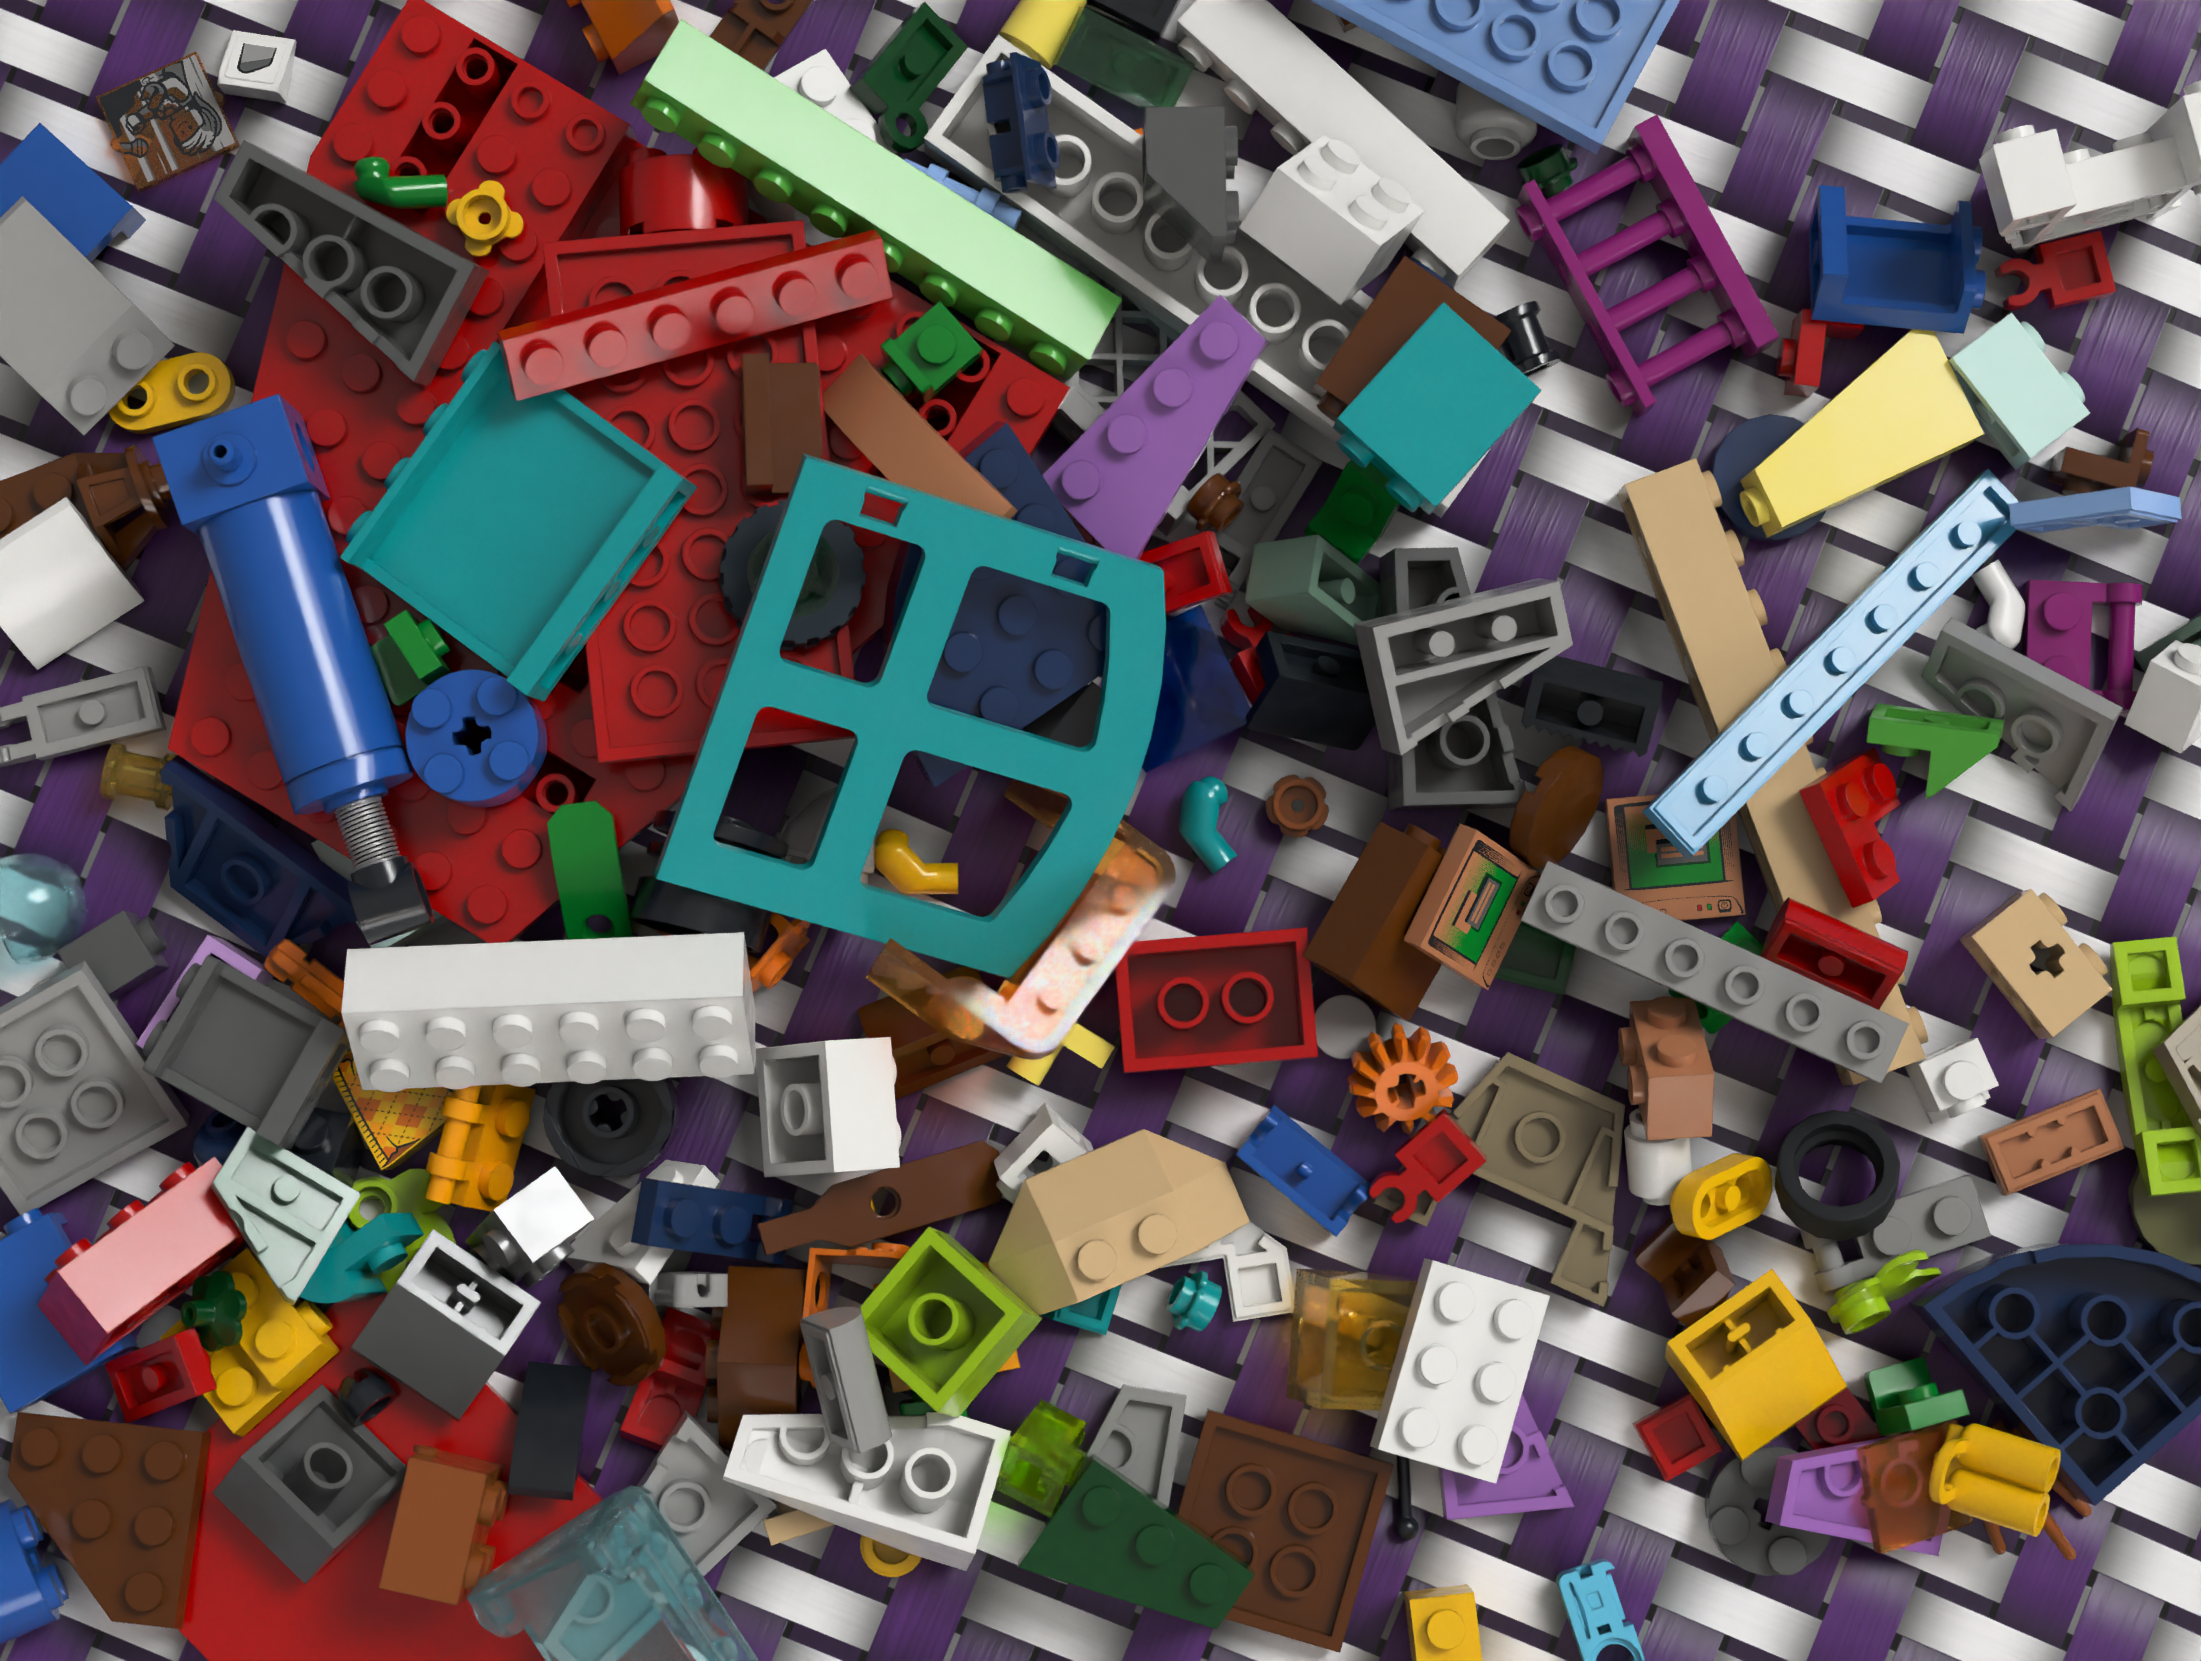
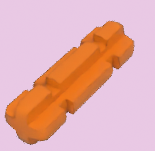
M283 939L266 957L264 962L265 970L282 983L288 978L293 982L290 985L291 990L328 1018L332 1019L334 1015L338 1016L340 1019L337 1024L345 1029L341 1014L344 981L315 958H312L310 962L305 960L307 952L291 940Z

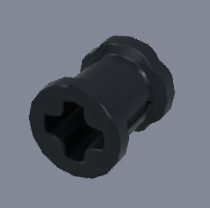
M1537 301L1524 303L1493 317L1511 329L1501 348L1505 357L1527 377L1542 372L1561 361L1557 350L1550 349L1536 315L1541 310Z

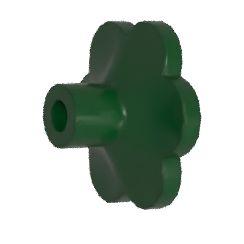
M216 1271L211 1276L198 1277L192 1286L193 1301H187L181 1307L182 1322L187 1327H195L196 1332L199 1333L201 1344L207 1351L215 1352L220 1351L224 1346H236L243 1334L241 1320L247 1311L245 1296L242 1292L235 1289L234 1279L227 1271Z

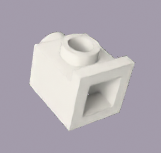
M1978 1038L1960 1040L1926 1055L1925 1059L1905 1066L1930 1124L1949 1116L1954 1118L1986 1104L1985 1100L1991 1098L1988 1090L1999 1086Z
M1045 1102L1036 1111L1037 1116L994 1160L1000 1178L996 1186L1011 1203H1014L1024 1179L1093 1150L1091 1142ZM1042 1151L1050 1154L1049 1159L1044 1165H1030Z

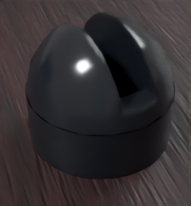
M364 1368L354 1372V1379L348 1376L345 1377L338 1389L340 1405L355 1426L362 1425L376 1417L391 1404L397 1395L382 1375L375 1370Z

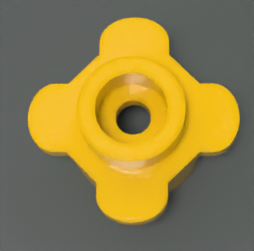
M484 181L480 184L479 189L468 192L462 199L453 200L447 207L446 215L448 221L452 225L459 226L466 237V250L475 257L489 255L493 245L505 238L515 239L523 231L524 222L521 215L510 210L504 200L505 189L496 181ZM484 213L491 215V221L486 225L479 222V217Z

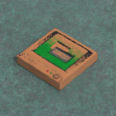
M1658 795L1604 800L1612 890L1680 921L1746 915L1736 813L1693 856L1685 858L1642 812Z
M1460 824L1410 924L1404 941L1471 984L1488 990L1521 923L1520 920L1541 873L1478 830Z

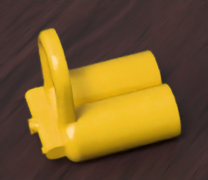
M1949 1423L1944 1444L1939 1452L1935 1453V1459H1933L1929 1480L1931 1500L1939 1504H1947L1954 1511L2037 1537L2047 1518L2050 1505L2048 1493L2058 1474L2061 1461L2060 1450L1976 1423L1969 1424L1966 1427Z

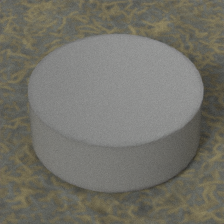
M1338 995L1324 1001L1315 1011L1317 1047L1323 1053L1336 1059H1350L1353 1051H1366L1369 1048L1367 1038L1370 1035V1031L1376 1033V1021L1373 1012L1365 1002L1354 996Z

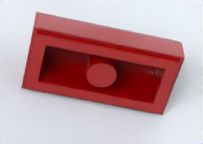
M1788 897L1771 925L1760 957L1879 1010L1905 970L1908 951Z

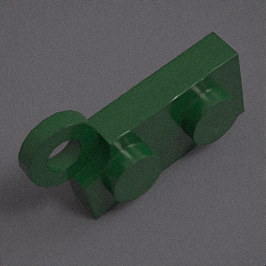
M925 1L909 13L849 87L875 116L880 113L878 128L881 137L889 147L901 153L912 152L924 144V137L928 133V125L925 116L919 108L968 48ZM897 117L904 119L908 123L911 130L909 137L903 135L897 129Z

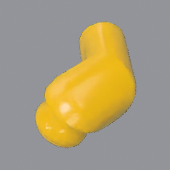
M887 829L877 836L876 847L874 848L875 866L899 892L907 895L958 894V863H923L909 847V836L899 829Z

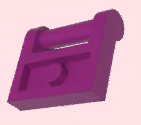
M2032 579L2024 583L2026 612L2023 623L2022 655L2089 690L2092 605L2110 606L2107 690L2090 691L2123 707L2121 713H2129L2137 694L2136 691H2133L2135 606L2142 605L2143 585L2136 583H2090Z

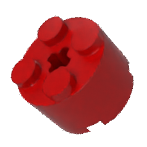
M657 148L632 150L628 153V165L619 173L620 236L749 225L747 178L730 167L723 168L712 164L699 153L698 148L693 149L692 154L667 155L665 151Z

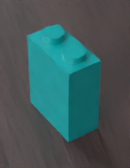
M1443 302L1337 418L1333 429L1341 436L1336 441V444L1360 467L1366 468L1371 462L1390 479L1385 488L1402 506L1411 512L1421 507L1430 515L1535 400L1541 389Z

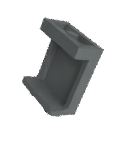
M208 955L202 965L194 963L183 976L176 991V997L181 999L169 1022L161 1020L150 1033L143 1048V1054L148 1059L142 1070L166 1081L256 1131V1134L274 1144L291 1150L350 1047L347 1032L333 1022L228 964Z

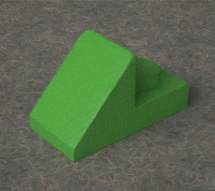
M1877 703L1869 718L1867 743L1882 744L1881 750L1895 756L1913 757L1920 755V750L1931 751L1925 797L1929 799L1998 747L2003 734L2005 720Z

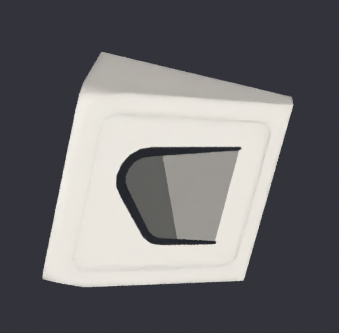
M233 30L219 70L217 85L224 94L287 103L296 40Z

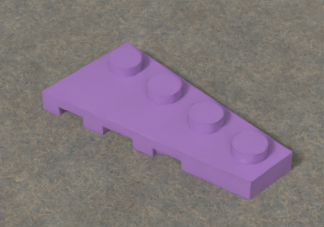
M1219 295L1042 475L1059 502L1107 550L1140 559L1144 547L1158 524L1162 522L1174 502L1173 499L1190 470L1196 465L1212 433L1223 415L1227 413L1268 344V341L1222 295Z

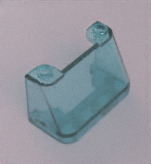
M628 1486L599 1501L481 1578L467 1596V1600L473 1607L476 1619L484 1629L491 1631L499 1638H510L525 1630L545 1661H759L652 1499L637 1486Z

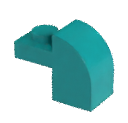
M381 1213L356 1232L353 1231L346 1219L299 1297L316 1303L366 1301L387 1292L378 1274L401 1263L408 1256L405 1248L424 1235L413 1214Z

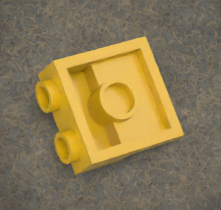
M245 1248L221 1270L227 1271L232 1275L235 1289L243 1293L247 1302V1311L241 1320L242 1338L236 1346H224L220 1351L215 1352L207 1351L217 1389L203 1394L232 1433L244 1437L340 1351L327 1335V1332L333 1328V1325L323 1311L315 1303L308 1300L301 1302L298 1298L294 1305L284 1301L253 1251ZM180 1319L160 1337V1340L191 1329V1327L185 1326L182 1319Z

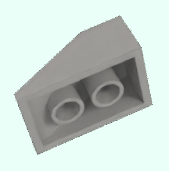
M22 196L0 218V356L63 417L85 435L175 345L129 298Z

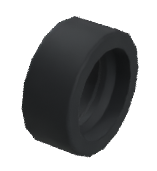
M1830 1110L1810 1115L1790 1129L1779 1147L1774 1187L1781 1209L1795 1226L1817 1238L1843 1241L1864 1236L1884 1222L1895 1204L1901 1163L1894 1142L1879 1124L1858 1113ZM1831 1144L1851 1147L1864 1154L1873 1164L1876 1174L1875 1186L1868 1198L1860 1203L1844 1207L1823 1204L1810 1197L1801 1186L1798 1176L1799 1167L1805 1155L1814 1148Z

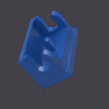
M1275 1105L1272 1106L1234 1153L1249 1168L1335 1237L1347 1225L1353 1212L1370 1195L1369 1188L1371 1184Z

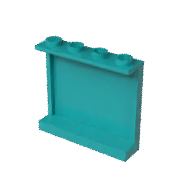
M494 341L488 350H480L467 363L461 375V381L464 384L449 404H441L430 415L423 428L425 439L412 457L401 459L390 471L384 484L387 492L375 509L364 512L353 523L346 536V542L349 545L340 558L349 564L360 567L506 675L508 677L506 681L526 696L545 701L697 489V486L564 389L516 401L510 391L500 344Z

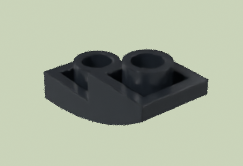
M528 1361L512 1452L508 1494L573 1501L583 1452V1430L592 1389V1369L589 1367Z

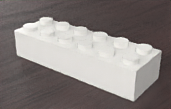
M744 932L347 949L341 1014L362 1090L397 1092L407 1088L445 1087L448 1089H464L469 1086L502 1084L525 1087L535 1083L575 1081L582 1084H593L601 1080L643 1079L647 1081H660L669 1077L708 1076L711 1078H726L732 1075L754 1074L756 1010Z

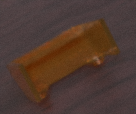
M1016 779L1012 780L1004 793L1006 798L1051 831L1068 804V796L1066 794ZM1122 819L1110 846L1083 892L1050 936L1012 975L1008 981L1010 983L1004 986L999 994L983 982L972 977L958 976L949 980L892 938L883 947L868 972L866 979L951 1040L1028 1060L1044 1058L1051 1054L1061 1043L1168 896L1176 878L1174 863L1165 850Z

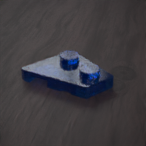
M1201 604L1166 621L1162 685L1152 736L1142 765L1145 773H1150L1247 725L1245 716L1250 710L1251 705Z

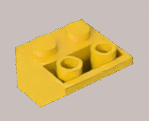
M1773 1269L1716 1307L1666 1344V1361L1741 1462L1847 1388L1813 1322Z

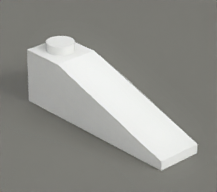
M927 1412L923 1416H888L892 1437L884 1444L859 1454L829 1441L822 1414L743 1415L723 1480L903 1552L967 1571L977 1550L1011 1431L964 1416L957 1418L937 1412Z

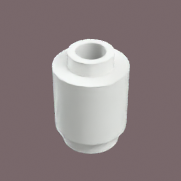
M1638 1108L1630 1113V1124L1624 1130L1629 1190L1632 1194L1643 1198V1201L1647 1204L1657 1206L1669 1205L1675 1187L1687 1174L1692 1172L1690 1138L1647 1141L1640 1109Z

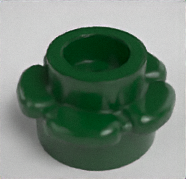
M1554 144L1540 149L1517 165V169L1523 179L1520 186L1522 188L1523 185L1535 179L1544 198L1554 196L1567 189L1573 183L1570 173L1578 166V160L1575 157H1568L1563 144Z

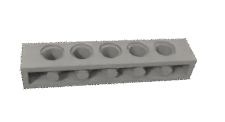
M1547 861L1520 920L1522 923L1873 1082L1882 1084L1909 1023L1550 861Z

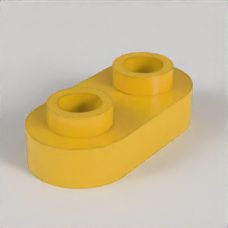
M195 352L162 360L108 413L118 425L135 434H149L201 421L221 414L229 407L235 394V380L230 369L217 357L208 353ZM199 373L207 374L209 378L207 389L200 394H192L189 390L190 379ZM135 389H145L147 400L144 406L139 409H129L127 404L128 395Z
M1732 1153L1687 1174L1675 1187L1670 1199V1211L1677 1230L1683 1235L1712 1240L1758 1218L1766 1209L1772 1193L1773 1179L1768 1163L1760 1157Z

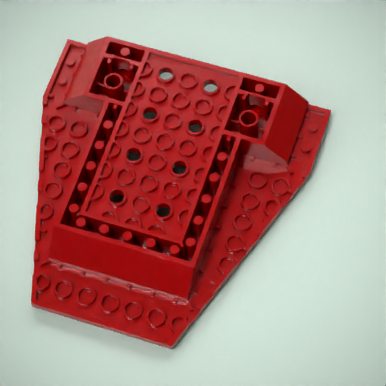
M407 0L312 152L307 173L485 268L489 273L430 386L413 382L375 344L370 343L352 326L353 324L327 300L321 298L292 268L284 263L251 403L279 394L302 414L331 498L328 501L322 502L321 505L339 558L349 545L346 542V536L353 523L364 512L368 510L373 511L387 492L384 484L390 471L401 459L405 457L411 458L425 439L423 428L430 415L441 404H449L464 384L461 381V375L470 359L480 350H488L494 341L499 343L497 331L550 317L543 243L620 236L619 173L628 165L629 152L639 148H648L638 142L631 124L424 0ZM382 157L389 163V177L444 174L448 191L446 207L396 209L360 199L353 187V182L357 181L354 172L355 163L362 158ZM492 180L503 186L505 189V202L512 212H517L521 215L524 227L522 233L517 238H505L492 246L489 255L475 257L466 250V237L459 226L452 225L448 221L446 215L447 207L453 200L462 199L468 192L479 189L480 184L484 181ZM748 208L749 225L767 223L763 216ZM484 213L479 217V222L483 225L491 221V215L488 213ZM890 280L893 298L815 319L823 393L860 353L881 372L880 368L887 361L882 357L880 345L889 337L893 341L928 312L933 305ZM958 321L983 349V354L926 404L914 392L904 399L958 453L993 423L1001 421L1008 422L1031 457L1068 397L1070 387ZM825 412L830 462L888 480ZM865 492V500L860 513L894 523L902 503ZM840 521L845 527L848 525L855 534L854 541L858 548H862L865 558L863 568L866 571V580L861 595L862 598L854 615L848 622L851 652L853 655L883 628L887 585L901 539ZM340 558L370 647L390 635L383 624L405 610L416 617L420 623L427 619L425 615L363 569L349 564ZM210 570L168 749L347 858L352 859L349 857V849L346 848V840H343L344 836L342 831H340L339 822H337V814H326L325 810L310 814L294 815L286 787L284 786ZM434 623L451 649L442 657L452 672L483 670L500 675L505 679L508 678ZM585 645L545 701L529 697L539 709L545 722L547 753L541 769H539L532 782L517 798L493 807H470L455 802L431 789L416 773L410 759L413 777L389 788L388 795L381 798L382 807H385V815L388 816L386 820H389L388 824L391 825L389 829H392L391 833L394 834V842L397 843L398 849L396 851H400L398 855L407 856L408 861H412L417 867L432 909L487 943L514 942L560 903L547 822L560 805L596 800L609 810L614 817L619 851L635 836L643 833L654 823L657 811L670 810L680 801L696 756L687 755L598 765ZM386 693L404 744L403 748H405L408 756L405 740L406 725L414 699L399 707L392 702ZM476 724L471 727V735L463 738V745L479 754L481 753V742L491 739V732L485 731Z

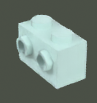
M2011 312L1949 360V363L1980 426L2016 470L2088 416L2090 412L2083 404L2085 402V395L2075 379L2064 371L2059 373L2045 356L2046 346L2039 333L2029 323L2025 321L2020 323Z

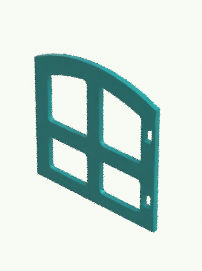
M803 453L654 871L655 878L1010 978L1050 936L1083 892L1110 846L1134 793L1151 740L1162 685L1166 635L1164 571L1160 566ZM865 492L902 503L894 523L860 513L865 500ZM832 520H840L917 544L922 549L918 567L879 674L873 681L868 683L786 660L779 653L821 532L825 524ZM1057 553L1093 564L1088 570L1084 583L1052 574L1057 561ZM987 566L1099 601L1106 605V647L1101 697L1093 737L1088 745L1075 747L928 702V690L968 581L976 568ZM764 707L778 708L851 730L855 734L851 751L813 855L808 862L800 865L720 843L713 837L754 719L758 711ZM911 751L926 752L1057 791L1068 796V804L1045 844L1015 886L997 908L986 917H979L867 885L860 881L863 867L905 755Z

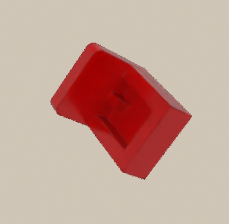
M1802 309L1792 320L1791 337L1782 338L1779 345L1776 374L1778 376H1786L1784 395L1809 398L1820 387L1825 337L1854 340L1864 330V324L1811 320V309Z

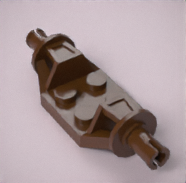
M137 445L125 448V453H72L0 481V539L67 497L97 532L105 549L126 572L155 533L170 527L166 507H168L167 500L172 499V495L161 463L153 465L150 460H146ZM144 506L146 512L118 532H115L112 522Z

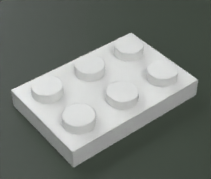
M1424 1258L1370 1446L1496 1484L1550 1296Z

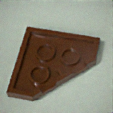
M18 1412L8 1478L110 1620L113 1622L183 1629L211 1433Z

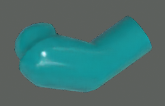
M1205 776L1200 781L1191 782L1183 793L1179 832L1214 875L1232 861L1237 854L1216 829L1219 809L1228 800L1227 788L1220 779L1214 776Z

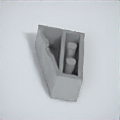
M1541 578L1354 624L1381 749L1400 756L1417 746L1418 741L1449 721L1454 722L1470 712L1469 708L1497 690L1507 688L1573 645L1560 581Z

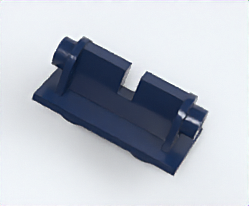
M1017 52L1009 53L1010 61L1001 60L986 64L987 75L981 78L987 123L995 125L1010 121L1011 128L1009 132L989 136L994 181L1001 182L1003 193L1025 191L1028 189L1027 181L1050 190L1057 189L1054 169L1059 167L1060 152L1054 134L1049 131L1046 108L1052 100L1049 77L1041 67V62Z

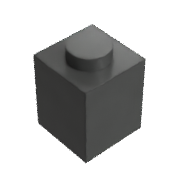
M122 910L57 951L67 969L85 960L113 1002L170 968L161 952L168 949V944L154 921L149 916L140 919L137 913Z

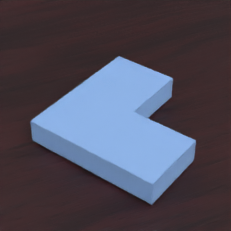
M2123 487L2009 504L2011 526L2018 530L2034 533L2096 525L2127 530L2178 523V520L2182 519L2180 497L2135 487Z

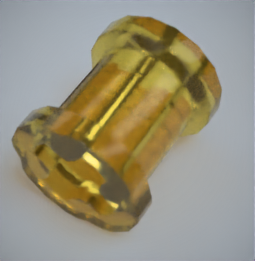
M113 743L107 753L102 772V798L115 801L119 795L153 801L157 809L168 811L173 803L172 786L161 783V771L163 766L177 755L167 753L163 758L127 752L126 745Z

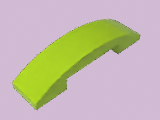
M2175 936L2113 942L2110 945V969L2117 1053L2131 1135L2148 1197L2201 1192V1139L2153 1052L2183 1021L2180 1003L2186 999L2177 938Z

